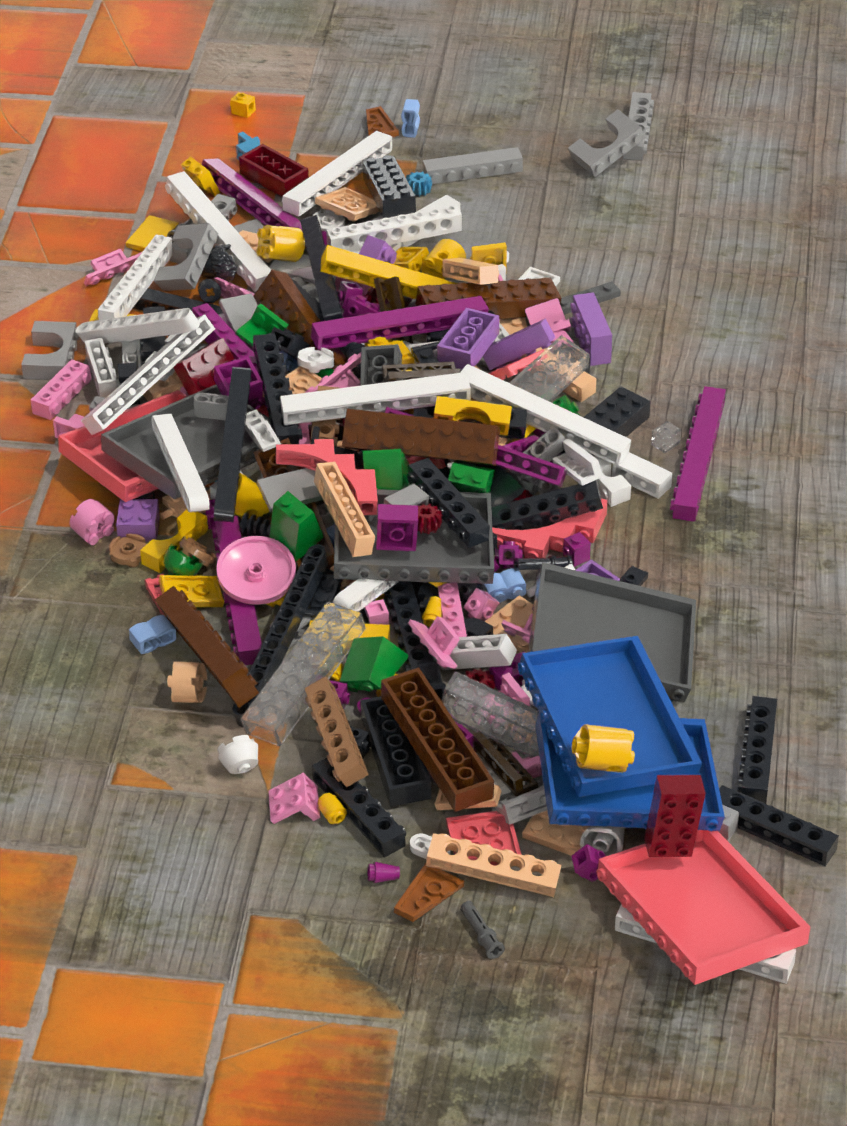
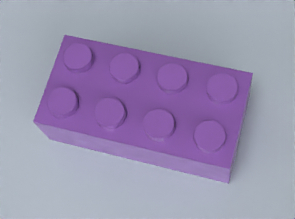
M594 292L573 295V303L570 304L573 317H570L571 327H574L576 338H579L580 348H583V352L590 356V366L611 363L612 333Z
M466 308L437 345L438 361L454 362L455 368H460V370L464 369L467 364L473 367L476 366L499 335V315Z

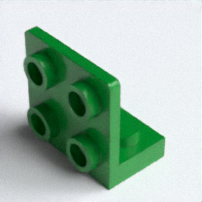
M259 304L251 319L242 325L235 334L253 347V335L271 334L274 327L283 331L284 328L287 329L289 324L264 305Z

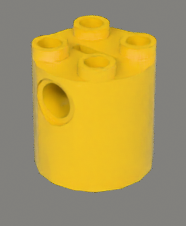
M266 225L257 231L258 246L256 253L258 256L264 259L290 262L299 261L305 249V239L301 229Z
M442 239L437 242L424 259L421 271L424 274L446 279L447 277H443V259H466V253L463 247L456 241Z
M239 473L235 515L242 518L244 513L248 512L249 519L252 514H255L257 520L259 516L267 514L270 510L257 483Z
M584 724L574 736L571 746L572 753L576 756L578 767L619 773L625 772L628 764H633L635 758L634 751H631L634 732L622 728Z

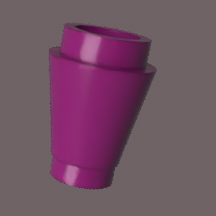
M375 861L373 864H368V881L379 883L400 878L399 866Z

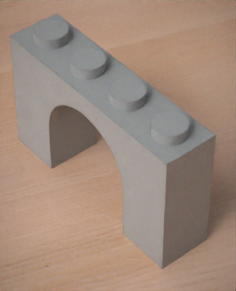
M618 109L606 118L609 129L617 135V139L611 145L605 148H593L580 138L568 147L572 159L594 177L645 139L642 128Z
M210 223L177 226L172 240L181 250L192 249V252L186 260L178 265L159 267L154 282L163 291L195 289L219 233Z
M34 321L31 331L33 346H53L60 349L50 354H24L21 364L23 379L51 380L70 360H74L77 340H80L76 333V322Z

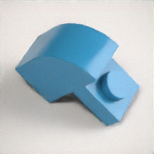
M243 131L238 133V144L236 145L238 160L240 156L260 145L258 136L251 138Z

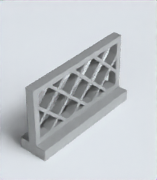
M543 778L537 780L538 788L517 797L512 792L500 796L497 807L490 808L504 815L506 823L509 825L547 811Z

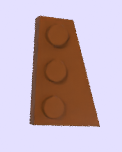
M381 106L366 109L368 136L375 131L392 137L399 136V130Z
M425 863L395 905L394 913L414 922L464 887V881L441 869L426 866Z

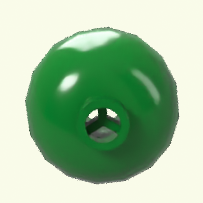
M170 544L163 561L165 568L169 571L168 575L196 576L203 566L202 563H199V558L194 555L189 557L182 550H177V545Z

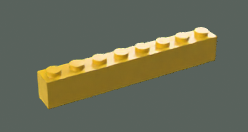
M329 245L326 246L321 256L320 272L375 287V278L387 280L397 276L400 280L403 296L416 299L418 286L458 284Z

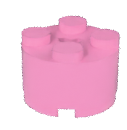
M89 499L84 501L76 508L78 511L76 515H72L70 518L71 529L90 545H95L100 538L110 536L114 531L112 527L114 515L97 500Z

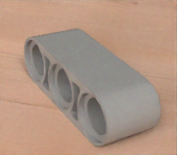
M208 393L196 394L194 396V415L200 418L226 420L229 396Z

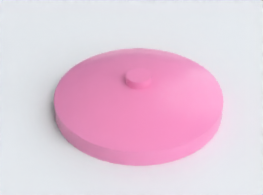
M249 536L232 542L222 551L217 561V579L223 591L231 598L246 604H267L280 599L288 592L296 576L295 560L289 549L279 541L264 536Z

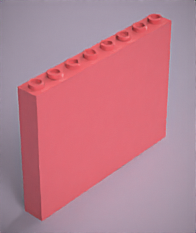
M177 390L127 409L104 430L94 435H91L85 426L59 435V452L124 502L157 490V487L103 452L101 450V434L188 396Z
M698 830L692 857H649L646 844H642L599 859L596 871L598 879L607 886L610 893L615 895L622 906L632 914L635 921L640 923L646 933L657 942L659 948L666 952L671 961L682 970L684 976L688 977L694 985L808 944L810 926L718 831Z

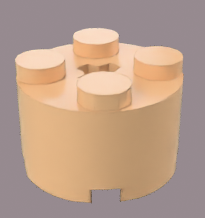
M176 661L173 663L172 675H169L167 679V685L172 690V702L202 703L204 701L207 687H203L204 680H207V671L204 663Z

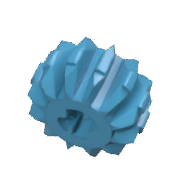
M410 172V175H406V179L415 196H426V193H430L432 180L429 174Z

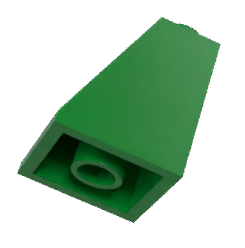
M401 449L363 451L364 469H375L376 489L402 490L408 487L406 475L409 462Z
M465 462L452 463L448 480L459 492L489 493L495 469Z
M289 491L273 503L269 538L277 540L286 546L292 553L295 562H297L307 553L312 545L317 544L324 536L314 512Z
M384 636L354 638L339 682L347 684V690L351 692L380 690L381 680L394 676L408 659L409 655Z

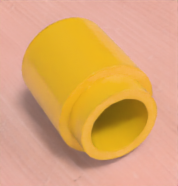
M325 793L318 799V808L330 824H338L345 819L347 811L335 795Z

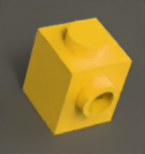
M238 92L230 100L231 113L248 118L256 110L255 97Z

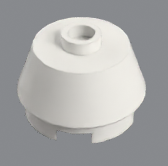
M248 735L233 737L234 742L226 746L222 743L218 747V759L231 774L248 772L258 764V744L254 741V738L250 739Z

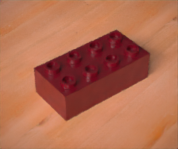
M263 143L239 157L240 174L281 197L309 178L308 168Z
M657 775L644 838L649 857H692L706 794L701 775Z

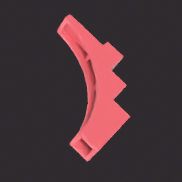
M314 439V444L276 445V464L294 465L316 471L318 463L336 462L363 515H377L378 499L375 469L355 470L354 454H335L333 439Z
M601 499L603 509L566 518L553 525L538 529L506 530L492 527L493 533L497 535V548L499 549V545H503V541H515V545H519V549H522L524 558H546L549 550L563 552L564 538L581 532L590 543H594L607 515V500Z

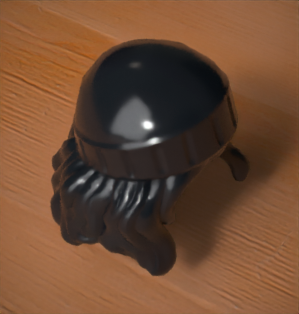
M230 244L216 245L212 248L201 276L207 279L219 277L228 282L234 280L237 267L232 256L225 252V250L231 248Z

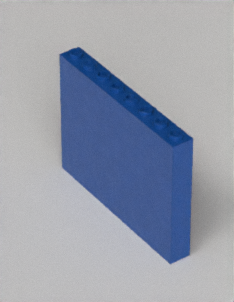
M638 636L522 653L518 663V672L524 678L527 691H530L533 705L537 707L540 713V720L547 728L548 737L552 739L555 745V752L561 758L563 770L567 772L571 787L575 789L578 797L655 784L657 775H698L702 762ZM584 724L631 730L634 732V740L631 751L635 753L633 764H628L626 771L623 773L579 768L576 756L572 753V740Z
M539 713L535 728L549 824L647 828L655 784L578 797L575 789L571 787L567 772L563 770L561 758L555 752V745L552 739H549L547 728L541 722ZM680 718L702 762L698 775H701L706 794L698 830L720 831L725 815L705 719Z

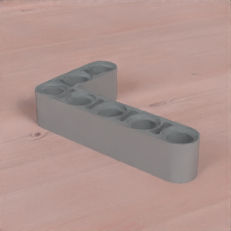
M553 428L548 430L523 453L550 462L552 458H555L564 450L562 441L566 439L559 430ZM541 481L538 491L543 494L558 490L559 488L558 486Z

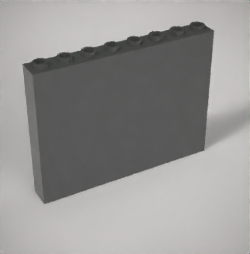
M213 385L101 434V450L173 499L182 497L153 432L151 418L154 415L172 414L200 479L205 486L218 480L226 420L195 416L194 396L198 393L222 394L217 385ZM250 405L247 407V413L256 410ZM258 411V413L263 416L265 421L267 420L270 424L269 417ZM246 429L244 432L240 469L257 462L253 452L260 450Z
M377 489V515L378 504H384V498L400 490ZM460 492L490 525L489 541L470 548L460 541L457 534L442 519V525L440 529H437L436 533L430 532L428 535L427 533L420 534V531H417L416 551L376 550L377 515H364L375 535L372 555L353 557L335 523L334 579L493 584L494 552L491 493Z
M542 562L537 575L528 652L638 636L669 698L685 702L691 691L696 600Z

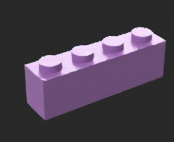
M545 318L493 342L483 355V358L489 370L499 369L506 366V363L509 361L513 363L520 360L524 354L528 356L535 353L537 348L545 349L552 345L551 342L555 335Z

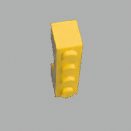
M437 396L434 418L453 421L475 419L483 424L500 427V435L508 436L512 406Z
M186 509L177 517L178 533L174 537L165 540L152 539L140 550L142 565L161 573L165 569L164 555L170 544L177 545L176 549L180 551L182 548H180L179 543L183 536H186V539H199L208 531L207 516L198 511L188 512Z

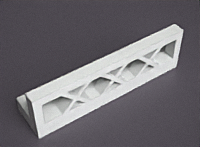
M570 439L562 441L565 453L552 458L554 464L567 468L566 474L582 486L603 477L599 462L595 457Z

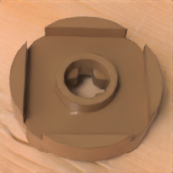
M126 534V537L120 538L118 536L114 538L109 545L111 561L121 565H128L132 568L137 567L139 562H141L140 550L146 545L145 539L137 534Z
M183 536L179 543L185 555L189 557L194 555L199 558L198 561L207 567L217 557L213 552L207 553V547L192 538L186 539V536Z

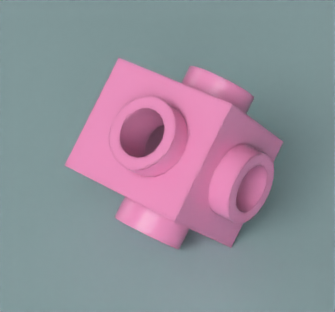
M476 588L463 608L469 612L468 616L470 618L486 621L493 615L499 602L488 592Z

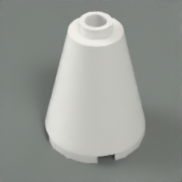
M589 826L581 836L580 847L582 848L588 844L597 850H601L606 856L623 851L625 828Z

